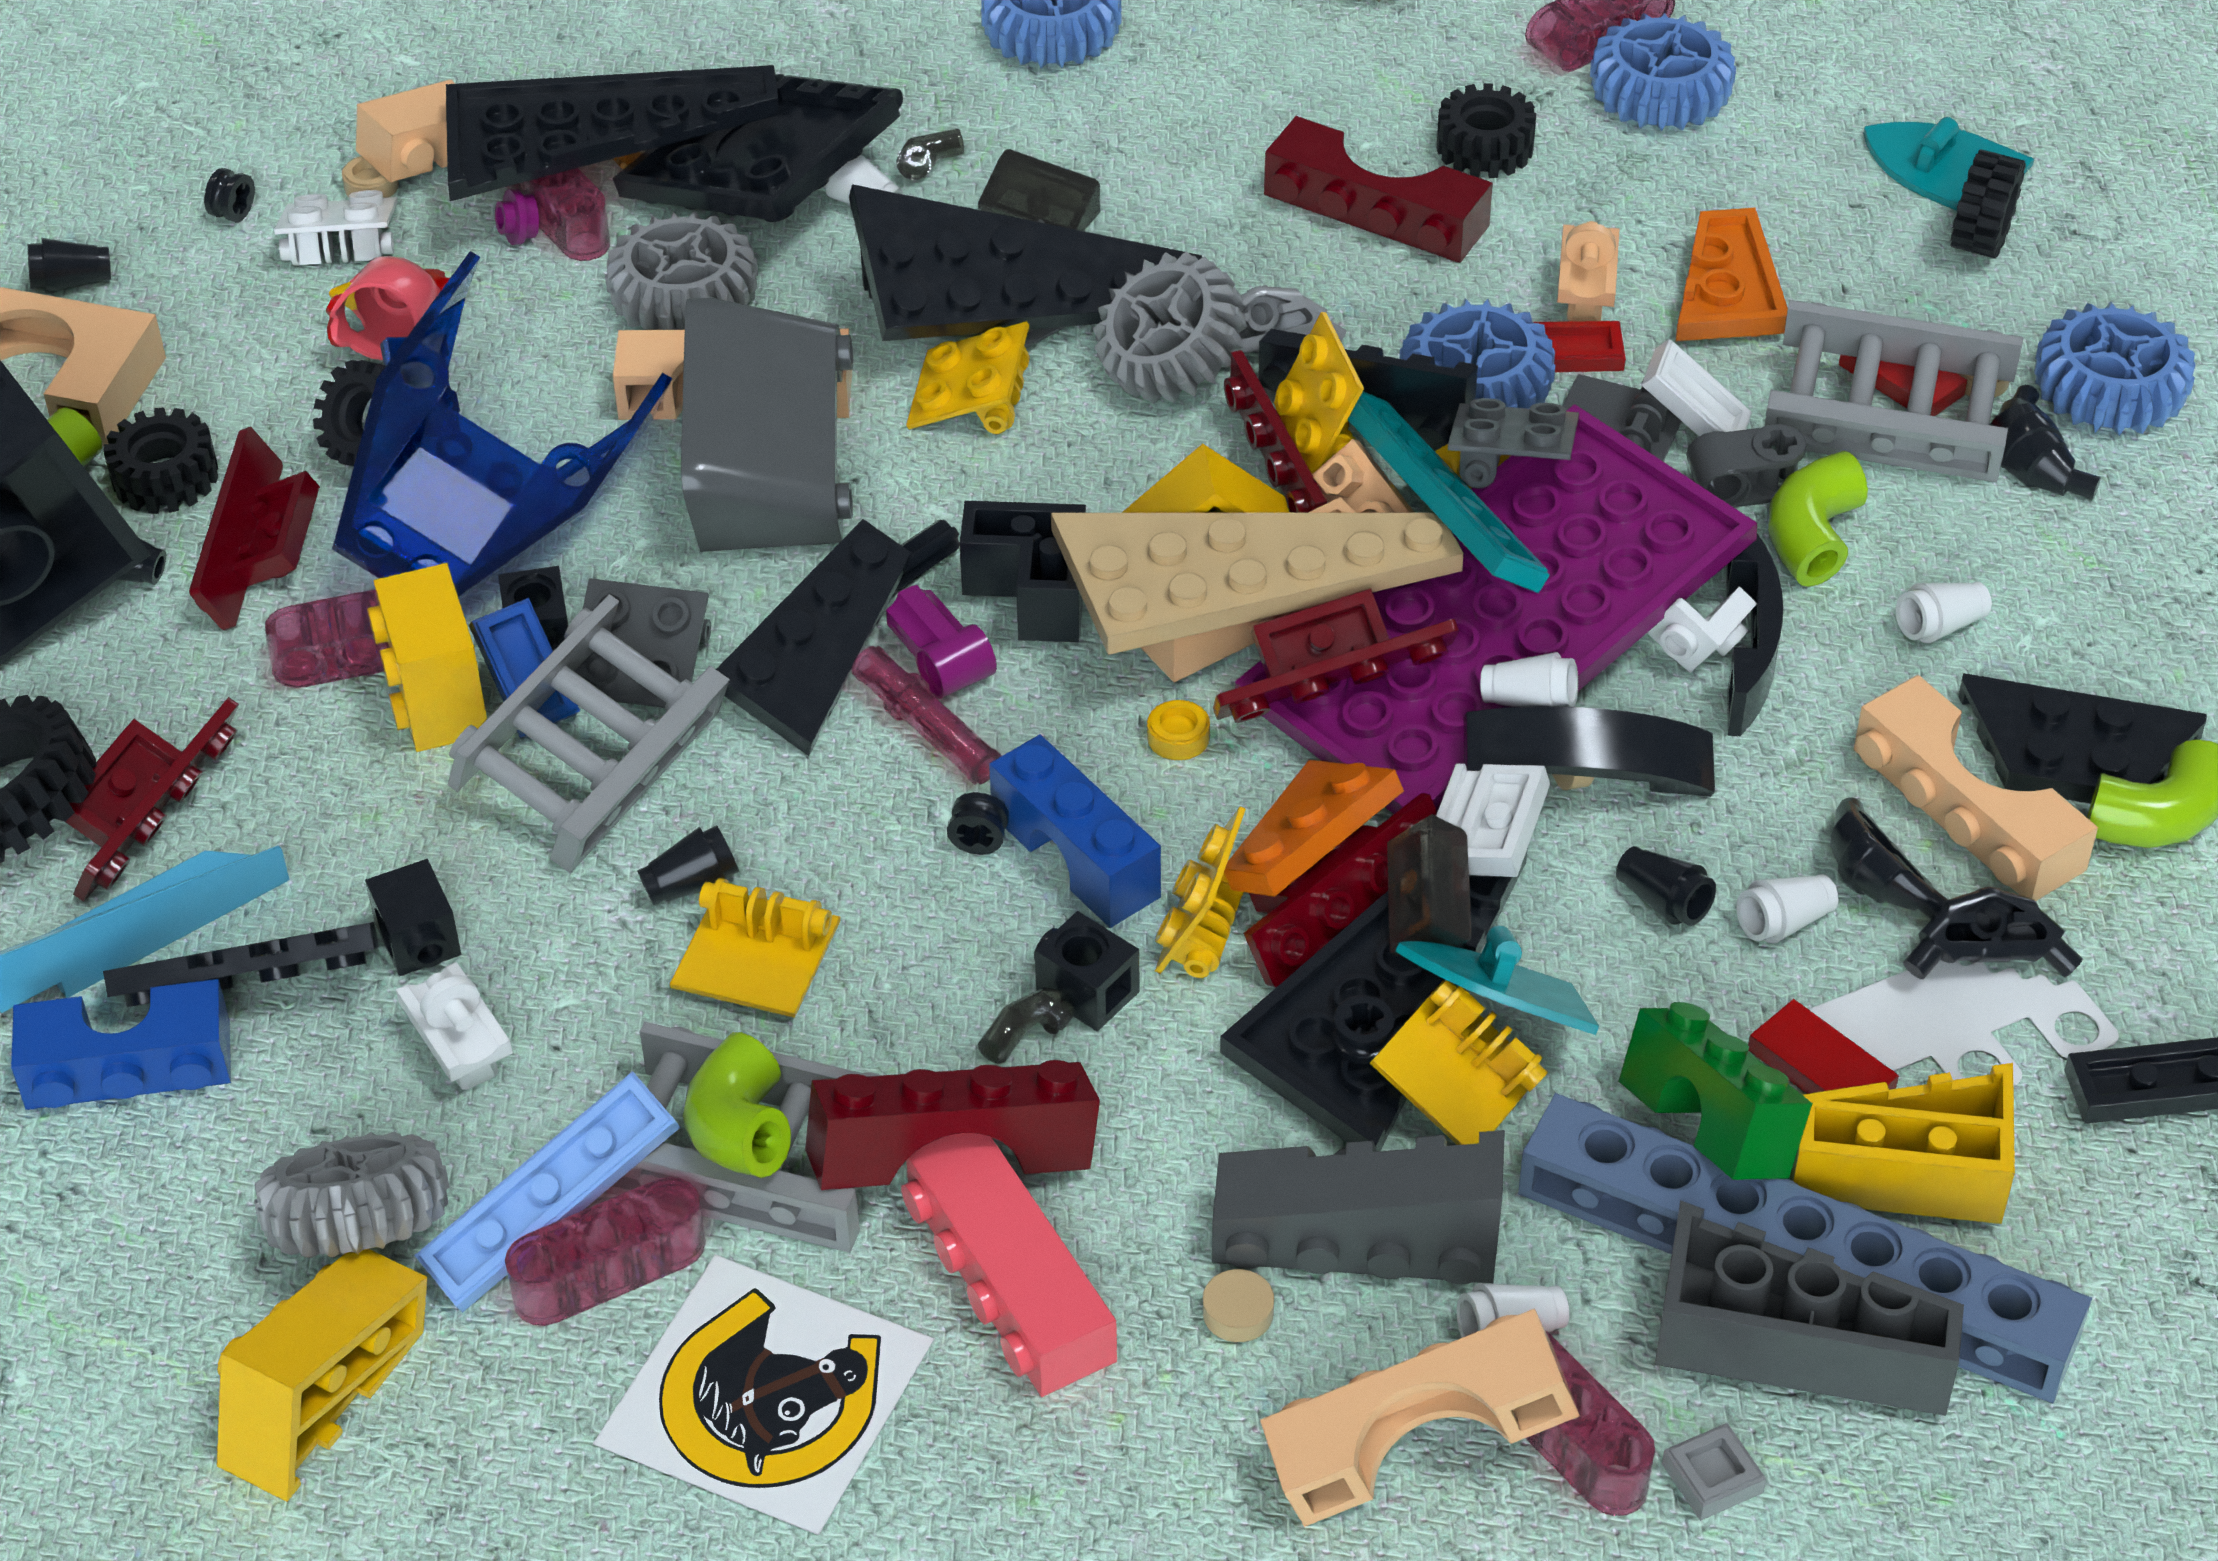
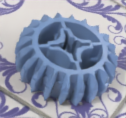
M981 0V23L984 26L985 35L990 39L991 47L1001 49L1005 58L1017 56L1020 65H1025L1030 61L1038 62L1040 68H1043L1047 63H1057L1061 68H1063L1065 62L1069 61L1083 64L1086 55L1098 57L1101 54L1102 48L1113 45V38L1119 33V25L1122 22L1121 0Z
M1664 12L1659 18H1651L1643 13L1639 21L1623 18L1621 26L1608 27L1606 36L1598 38L1590 66L1591 86H1593L1595 91V99L1604 102V111L1609 113L1618 112L1620 122L1635 120L1638 121L1639 128H1643L1647 124L1656 125L1661 132L1665 126H1675L1679 130H1684L1688 122L1695 125H1703L1706 117H1717L1720 108L1728 104V99L1732 94L1735 82V57L1731 53V44L1722 41L1721 32L1716 30L1707 31L1706 24L1703 21L1693 24L1687 22L1686 15L1679 19L1668 18Z
M1465 298L1461 307L1454 308L1443 303L1438 314L1424 312L1420 323L1410 325L1409 333L1406 339L1403 340V346L1400 349L1399 359L1407 360L1412 354L1434 357L1435 364L1443 367L1455 368L1459 362L1478 365L1475 399H1497L1504 402L1505 407L1530 409V406L1533 404L1545 403V399L1551 390V385L1555 380V350L1552 348V340L1545 333V326L1533 323L1530 312L1515 314L1511 303H1507L1500 308L1491 305L1489 298L1483 305H1471Z
M2109 302L2104 309H2098L2094 305L2087 303L2082 312L2067 309L2063 319L2052 320L2050 327L2043 334L2042 341L2038 343L2035 356V384L2041 388V399L2053 402L2055 414H2071L2073 425L2087 422L2093 425L2095 433L2101 427L2112 428L2119 436L2125 428H2131L2137 433L2143 434L2148 425L2163 428L2167 418L2178 417L2180 409L2186 403L2187 395H2191L2195 380L2193 376L2195 352L2188 348L2187 336L2175 334V323H2159L2156 312L2146 315L2135 311L2134 304L2126 310L2116 308L2112 302Z

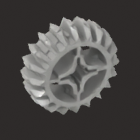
M673 211L671 218L664 220L651 216L649 225H632L631 234L618 236L616 247L608 251L609 259L607 260V274H605L607 292L610 293L611 303L615 307L616 314L624 316L629 327L641 325L643 330H685L687 299L711 297L748 305L749 301L755 299L758 266L757 258L754 257L747 235L738 234L735 224L727 223L721 225L717 215L705 220L700 219L696 211L689 217H678Z
M1186 251L1177 260L1165 252L1158 265L1144 259L1143 269L1140 273L1133 275L1125 272L1126 283L1121 289L1108 288L1112 303L1098 307L1102 322L1092 328L1098 341L1094 348L1097 351L1099 360L1105 367L1106 374L1114 383H1118L1126 393L1131 394L1135 398L1141 395L1145 400H1149L1154 404L1163 396L1164 399L1175 404L1182 390L1196 397L1198 384L1204 380L1216 384L1214 372L1219 367H1231L1228 353L1243 348L1240 340L1241 337L1238 334L1248 327L1245 322V316L1242 313L1246 308L1243 304V298L1234 288L1235 283L1226 272H1222L1214 262L1209 261L1206 257L1198 260L1196 256H1192Z
M370 1132L360 1137L351 1138L346 1135L343 1139L337 1141H321L318 1146L299 1148L293 1156L279 1158L274 1163V1166H269L260 1173V1180L255 1183L257 1199L254 1200L258 1222L260 1223L261 1230L264 1231L269 1246L280 1249L282 1253L289 1255L301 1253V1256L311 1258L319 1254H327L333 1258L340 1253L354 1252L358 1255L362 1250L378 1247L384 1249L387 1243L395 1240L409 1239L412 1236V1232L425 1231L432 1225V1222L437 1221L445 1214L444 1207L449 1204L446 1191L449 1188L446 1166L442 1165L440 1153L436 1150L433 1142L413 1134L401 1136L399 1133L391 1132L386 1135H375Z

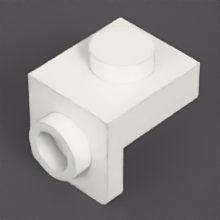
M1739 586L1704 619L1684 599L1678 598L1665 611L1664 619L1647 633L1670 657L1691 673L1715 650L1723 657L1744 637L1748 629L1741 621L1755 607L1757 602Z

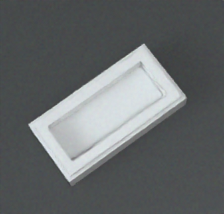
M1670 339L1655 348L1642 382V386L1698 436L1713 431L1746 430L1752 412Z

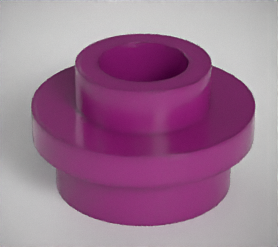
M519 189L506 190L503 200L498 201L495 206L497 230L499 234H505L511 245H521L526 239L535 238L539 230L537 202L532 194H522Z

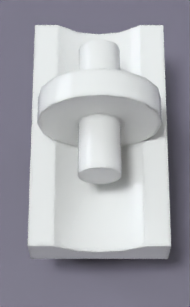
M457 962L446 966L440 973L431 975L424 983L405 985L396 989L399 1004L451 1082L456 1080L462 1090H468L494 1078L498 1074L496 1061L513 1054L509 1038L480 997L476 986L471 979L467 978Z

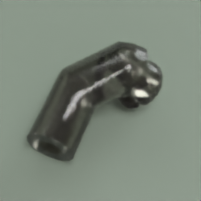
M958 128L909 138L896 160L900 174L909 180H920L929 174L938 160L963 155L964 142L961 132Z
M1043 987L1006 1004L979 1041L978 1049L989 1061L998 1064L1005 1063L1030 1028L1039 1022L1048 1033L1057 1034L1073 1018L1074 1008L1069 1002L1060 998L1062 995L1061 991Z

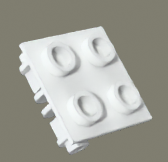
M378 190L354 192L349 195L350 200L328 201L325 194H306L295 197L293 204L286 205L274 228L275 235L288 234V238L279 239L281 261H292L293 266L321 264L322 253L319 232H322L326 263H333L332 231H338L342 260L344 263L350 262L351 252L348 230H351L355 261H370L376 257H382L384 254H394L392 232H382V228L389 225L398 203L397 197L383 198L382 192Z

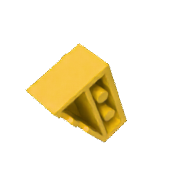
M2013 1063L1994 1065L1989 1075L1957 1080L1952 1079L1950 1072L1929 1075L1927 1084L1889 1090L1887 1083L1882 1082L1803 1094L1813 1104L1790 1174V1180L1799 1186L1840 1202L1856 1204L1866 1210L2002 1224L2015 1174Z
M370 1249L362 1250L358 1255L354 1252H348L334 1263L322 1267L313 1280L288 1300L285 1299L277 1303L267 1317L242 1337L239 1336L231 1340L221 1353L217 1368L220 1376L217 1467L288 1502L301 1486L300 1478L295 1476V1471L318 1444L330 1450L343 1433L341 1426L335 1424V1422L358 1393L371 1399L424 1333L427 1276Z

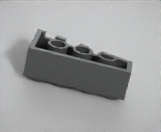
M1505 1130L1479 1132V1143L1447 1146L1445 1135L1416 1137L1415 1149L1377 1151L1373 1141L1346 1143L1345 1148L1340 1149L1334 1155L1316 1156L1309 1146L1219 1153L1212 1219V1263L1232 1264L1244 1269L1274 1267L1301 1269L1313 1274L1342 1272L1369 1274L1383 1279L1410 1277L1445 1280L1453 1284H1469L1472 1282L1493 1284L1503 1195Z
M1680 1200L1655 1365L1946 1416L1959 1364L1964 1304L1874 1271L1866 1278L1842 1270L1834 1263V1256L1809 1247L1805 1255L1798 1254L1764 1241L1766 1232L1741 1222H1738L1733 1230L1703 1219L1705 1209Z

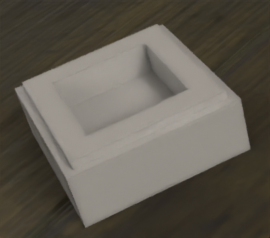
M1728 1423L1664 1450L1663 1467L1700 1521L1764 1493L1765 1476Z

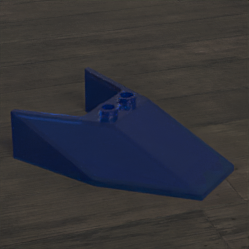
M472 251L468 253L376 380L332 550L379 579L447 563L459 600L583 513L653 421L672 381L671 377L662 372L629 421L589 448L577 443L558 445L548 453L541 465L446 405L443 400V393L449 381L448 368L465 298L480 257ZM565 459H572L563 466L556 468V465L560 461Z

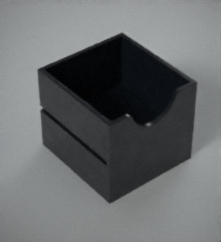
M0 360L1 665L152 554Z

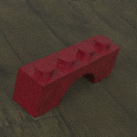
M1295 116L1265 151L1264 195L1449 260L1461 263L1490 226L1493 182L1446 166H1441L1429 173L1413 177H1388L1369 172L1354 163L1347 155L1344 148L1343 131L1302 117Z
M1049 1060L1040 1065L1011 1067L980 1065L974 1069L938 1072L916 1069L906 1074L880 1076L846 1074L836 1079L812 1080L805 1151L821 1190L890 1185L902 1164L921 1147L939 1138L961 1133L987 1135L1003 1142L1014 1152L1024 1174L1091 1169L1100 1099L1081 1062L1069 1063L1061 1060Z

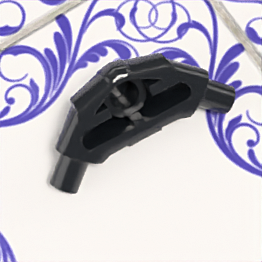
M2021 385L2018 387L2014 397L2002 404L1998 415L1990 424L1991 426L2008 428L2001 467L2005 468L2028 487H2038L2064 496L2066 492H2071L2094 499L2101 477L2074 469L2076 460L2068 450L2062 434L2051 418L2036 405L2039 399V392L2033 386Z
M1849 797L1840 802L1835 812V822L1830 844L1838 864V872L1846 886L1856 893L1867 895L1878 903L1887 902L1912 911L1919 909L1932 919L1942 909L1944 901L1948 899L1933 887L1932 883L1886 836L1872 817L1864 811L1860 800Z
M1985 887L1944 901L1942 909L1918 933L1921 942L1903 961V965L1912 975L1919 979H1924L1940 960L1946 963L1968 960L1973 963L2009 962L2010 960L2035 962L2043 957L2063 977H2067L2080 965L2083 958L2061 938L2065 930L2044 913L2034 899L1996 887Z

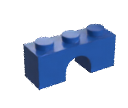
M1041 734L989 763L991 796L1003 802L1009 811V821L1005 829L1029 852L1052 840L1066 861L1070 877V891L1109 928L1161 898V845Z
M219 979L150 987V1008L145 1018L129 1030L112 1034L101 1033L92 1029L82 996L13 1005L11 1069L25 1110L45 1107L58 1108L68 1104L114 1098L127 1099L137 1095L183 1089L196 1090L206 1086L231 1083L230 1019Z

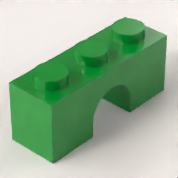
M1673 1002L1669 1008H1640L1618 1082L1654 1113H1701L1700 1126L1694 1147L1732 1180L1789 1179L1813 1103L1788 1084L1789 1078L1784 1073L1766 1066L1748 1052L1749 1046L1746 1042L1726 1034L1709 1020L1710 1014L1703 1008L1685 1002Z

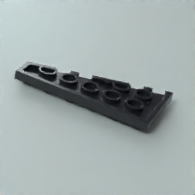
M774 65L446 84L447 172L450 201L777 116L779 111Z
M852 184L849 194L851 210L882 341L985 333L994 327L1005 328L1026 321L1029 324V329L1099 324L1102 320L1100 319L1098 307L1112 303L1108 288L1121 289L1126 283L1125 272L1133 275L1140 273L1143 269L1144 259L1158 265L1165 252L1177 260L1185 253L1174 249ZM1189 253L1192 256H1196L1198 260L1202 258V255Z
M1527 851L1517 877L1455 875L1453 868L1439 867L1437 874H1427L1424 862L1421 861L1220 1036V1053L1347 1143L1373 1141L1376 1150L1381 1151L1407 1098L1370 1063L1351 1062L1343 1058L1335 1050L1332 1041L1335 1009L1342 1001L1352 996H1375L1385 1001L1391 1007L1395 1017L1393 1030L1395 1035L1443 980L1445 981V979L1395 952L1399 942L1421 941L1438 943L1481 953L1486 943L1487 933L1494 927L1526 864ZM1364 1024L1352 1026V1031L1354 1032L1358 1027H1361V1034L1375 1032L1374 1027L1366 1031V1025Z

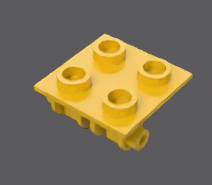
M1326 312L1320 313L1310 334L1304 337L1300 345L1299 354L1286 379L1279 384L1273 402L1284 426L1312 474L1352 439H1356L1352 435L1351 430H1348L1349 422L1347 419L1364 390Z
M1022 322L1005 328L994 327L983 334L956 342H942L934 348L928 349L906 423L907 428L913 429L975 411L988 432L1001 434L1006 429H1009L1015 420L1013 406L1019 402L1024 385L1023 373L1030 361L1029 353L1024 346L1029 329L1028 322Z
M1240 806L1224 828L1214 824L1198 854L1200 861L1197 863L1189 859L1178 875L1172 894L1180 897L1177 908L1171 907L1157 932L1155 942L1162 945L1163 949L1155 972L1161 974L1171 960L1184 965L1185 971L1196 978L1207 977L1209 972H1213L1218 968L1231 931L1230 926L1234 923L1235 912L1244 893L1231 890L1224 870L1244 816L1245 808Z
M719 878L715 883L706 881L700 891L699 906L707 908L670 982V988L795 1018L841 921L840 916L832 915L831 910L822 909L821 902L817 900L807 902L784 897V893L774 891L769 900H767L766 890L761 887H755L751 895H749L747 887L730 884L727 879Z
M1443 980L1374 1057L1370 1064L1456 1145L1479 1143V1132L1495 1131L1526 1092H1530L1546 1076L1548 1071L1539 1064L1543 1058L1541 1055L1531 1052L1517 1037L1511 1042L1506 1039L1512 1031L1509 1025H1506L1499 1032L1491 1025L1497 1017L1494 1011H1491L1483 1018L1480 1014L1486 1008L1468 993L1465 988L1457 987L1454 983Z

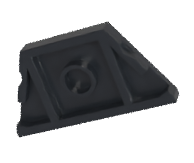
M1966 673L1962 675L1958 696L1962 705H1971L1979 721L1976 732L1985 750L1994 756V768L2005 789L2036 791L2053 788L2066 800L2089 804L2091 803L2101 773L2144 784H2153L2163 780L2167 776L2173 750L2186 741L2200 740L2207 719V714Z

